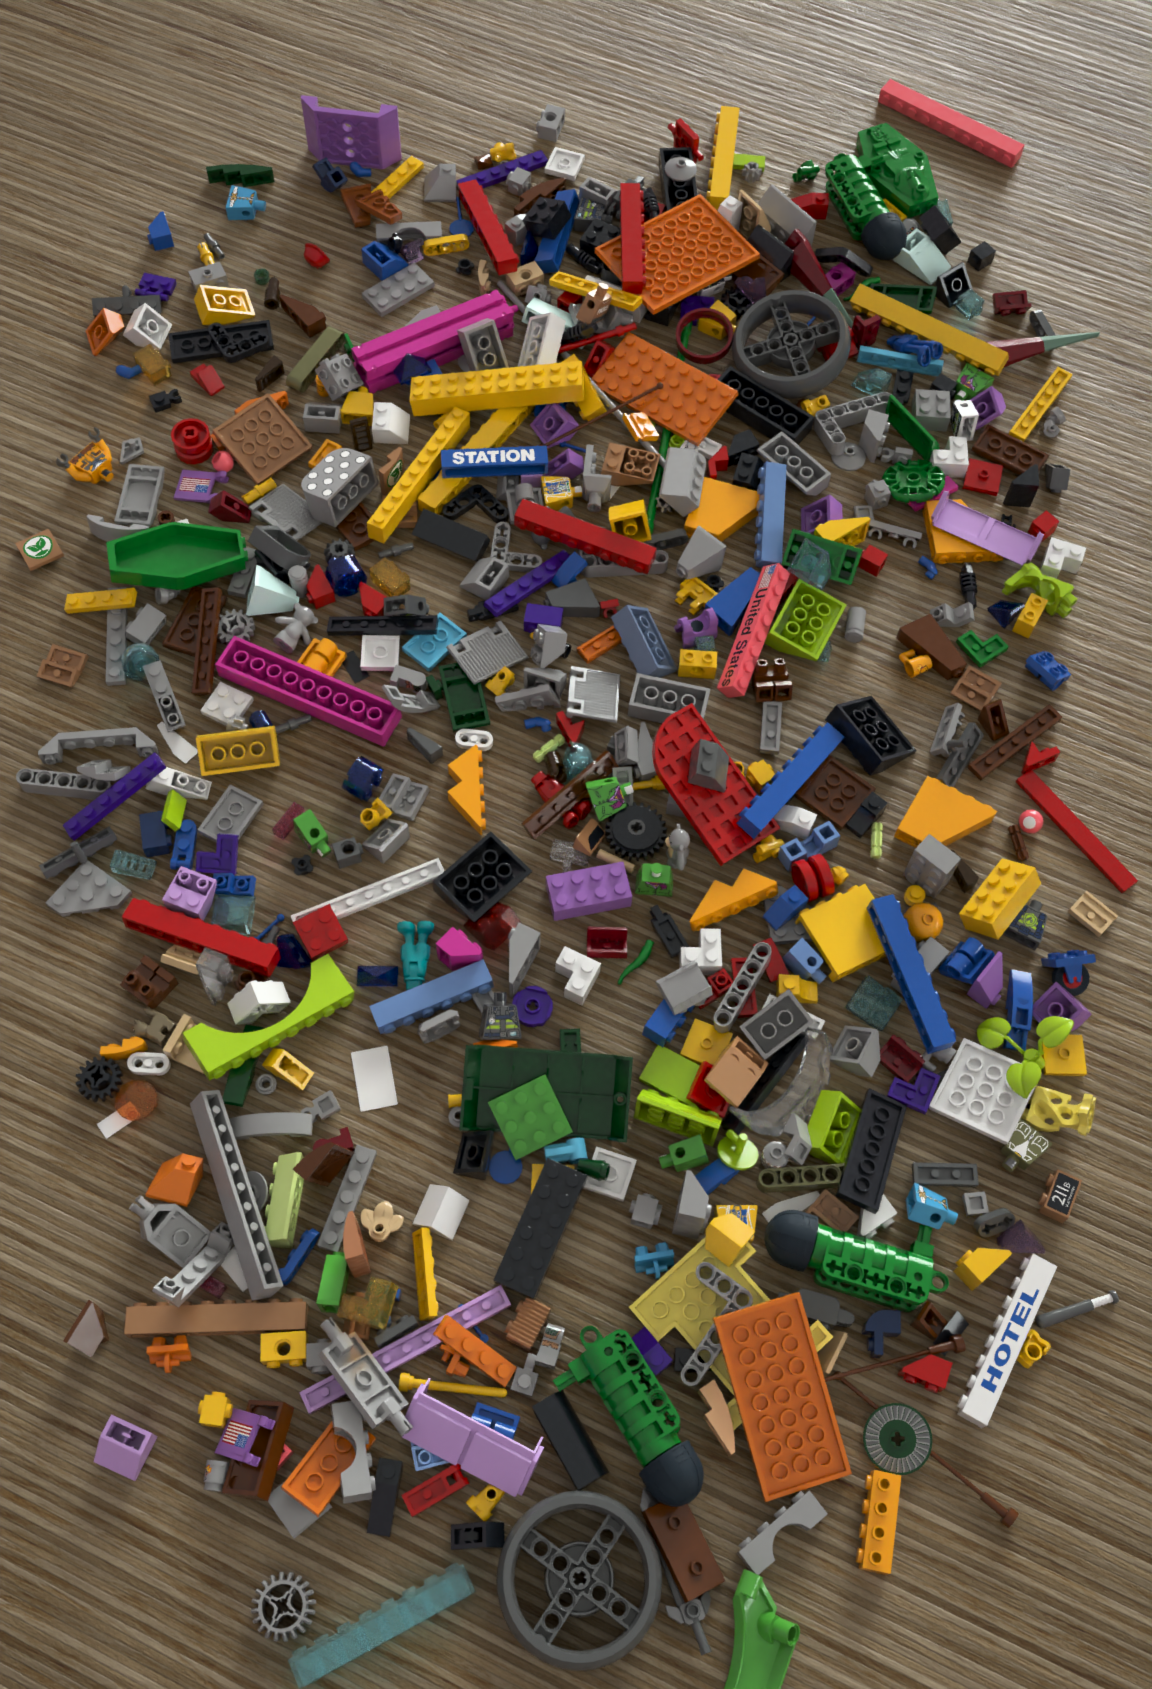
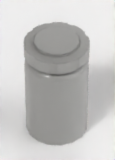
M299 565L293 566L288 571L291 588L297 591L296 596L304 598L306 597L305 594L308 593L306 569Z
M851 607L848 610L844 637L849 642L856 643L863 639L866 610L862 607Z

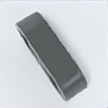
M1000 1208L977 1217L974 1222V1229L982 1237H990L1012 1228L1015 1224V1216L1007 1208Z

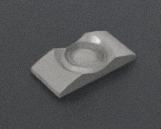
M129 464L114 520L115 524L132 525L134 523L151 527L157 514V503L163 489L164 467Z

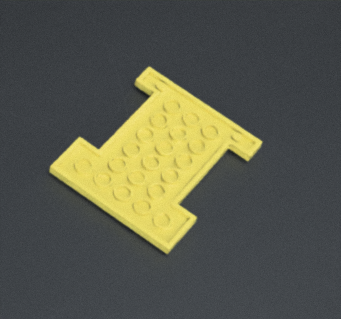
M704 1238L630 1305L629 1308L658 1342L673 1328H676L693 1349L696 1350L713 1325V1318L718 1317L728 1303L698 1280L696 1268L700 1263H711L747 1289L753 1297L752 1306L770 1301V1299L741 1267L757 1252L749 1242L731 1266L728 1267L705 1249ZM708 1267L702 1268L700 1271L701 1278L709 1279L712 1276V1270ZM726 1280L721 1281L718 1285L719 1291L723 1293L728 1292L731 1288V1284ZM740 1294L736 1302L740 1306H746L749 1303V1297L746 1294ZM819 1320L810 1326L816 1351L818 1352L833 1336ZM717 1332L711 1335V1340L714 1344H720ZM702 1350L699 1353V1356L705 1363L710 1360L711 1355L709 1351ZM721 1351L710 1368L734 1395ZM734 1397L727 1404L733 1430L742 1424Z

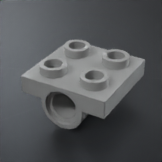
M529 483L519 484L515 489H507L505 492L510 525L514 524V515L522 499L544 506L541 488H532V485Z

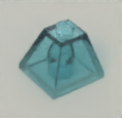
M805 538L787 570L807 584L822 591L831 576L829 552Z
M216 894L211 925L217 924L223 929L234 930L240 934H251L256 897Z

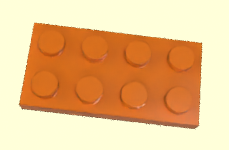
M332 1421L281 1486L284 1492L317 1517L320 1516L341 1488L340 1474L348 1469L355 1459V1450L352 1444L346 1438L334 1434ZM369 1432V1444H365L366 1452L376 1441V1437Z

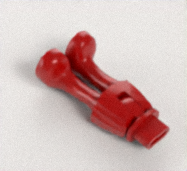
M542 771L538 772L531 779L544 803L565 786L559 783L558 780L550 778L549 774L545 775ZM588 800L576 803L571 808L574 812L568 810L562 816L563 825L567 829L575 827L579 819H585L590 813L593 804Z

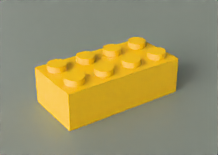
M275 726L206 734L196 737L201 776L280 766Z
M1002 858L960 911L959 915L965 929L999 940L1041 885L1036 868Z

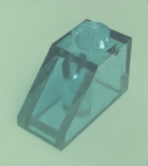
M879 368L858 373L851 386L870 395L886 392L889 388L892 374Z

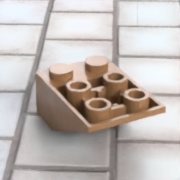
M610 442L601 474L612 475L611 485L613 486L653 483L661 454Z
M736 1036L721 1052L704 1081L711 1089L718 1092L727 1103L737 1108L761 1077L769 1063Z

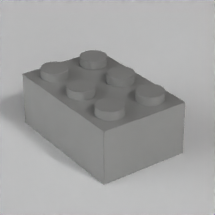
M486 318L457 330L470 371L509 368L495 320Z
M929 834L914 850L903 875L910 883L922 887L925 895L931 896L934 899L949 883L961 858Z
M788 989L739 1027L764 1060H766L812 1025L814 1021L790 989Z

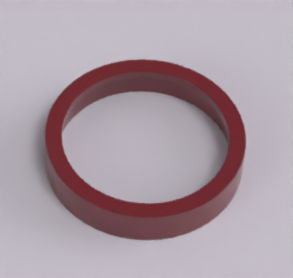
M711 308L692 310L680 319L676 327L677 348L682 356L691 362L698 364L714 363L725 357L731 349L733 327L729 319L718 310ZM708 318L715 320L725 328L728 342L717 353L711 355L694 354L681 343L680 337L684 327L696 319Z

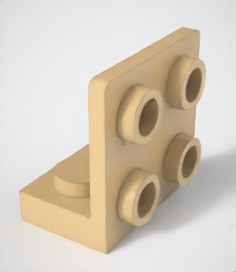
M183 1014L163 1051L169 1059L204 1074L183 1040V1032L196 1026V1024H194L190 1016Z

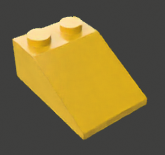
M199 285L194 301L202 325H211L212 323L225 325L255 317L247 290Z
M869 517L830 520L824 524H819L814 529V535L842 544L856 546L865 541L871 519ZM819 552L817 559L820 562H825L827 554Z

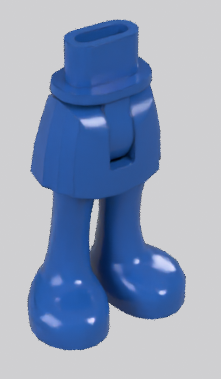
M894 335L887 340V345H890L897 352L917 354V362L922 367L929 365L931 357L939 359L943 353V346L940 342L918 340L917 335Z

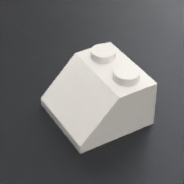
M144 303L134 310L123 336L136 346L159 351L172 324Z
M374 402L373 442L408 444L410 414L393 403Z

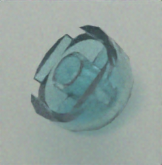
M135 643L128 646L121 657L122 668L126 676L137 681H143L142 677L146 676L142 666L159 661V656L154 648L145 643Z
M569 742L571 748H566L563 758L564 767L566 766L568 780H572L594 761L590 749L584 744Z

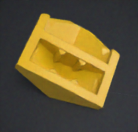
M732 1213L713 1218L706 1228L705 1249L726 1266L730 1267L752 1238L755 1231Z

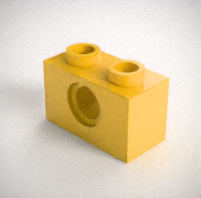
M1031 593L1012 631L1029 639L1048 600Z
M680 649L678 677L715 679L717 652Z
M306 1331L261 1334L260 1362L263 1365H267V1368H279L280 1364L289 1363L291 1367L303 1366V1362H306V1344L309 1343L308 1333ZM283 1345H289V1353L284 1356L280 1355V1348Z

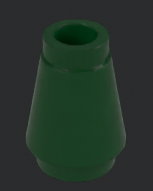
M580 1159L577 1171L598 1181H606L610 1172V1164L606 1163L605 1160Z

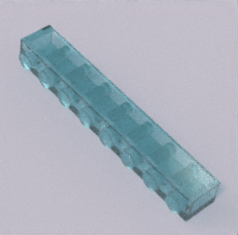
M458 1563L452 1564L445 1569L446 1574L437 1577L436 1574L430 1576L423 1581L424 1586L418 1589L412 1586L402 1592V1598L396 1601L390 1598L381 1603L382 1609L374 1613L372 1610H368L358 1616L360 1621L352 1625L348 1621L336 1628L338 1633L330 1637L326 1633L314 1640L316 1645L308 1649L306 1646H302L293 1651V1657L288 1659L299 1689L306 1687L476 1593L464 1564L460 1566Z

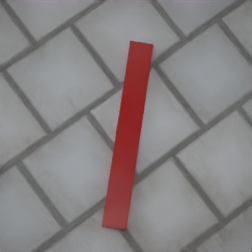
M1031 769L1016 780V783L1122 894L1138 882L1125 866Z

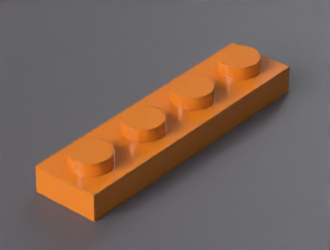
M448 1315L444 1316L433 1333L440 1341L502 1387H506L517 1369L511 1362Z

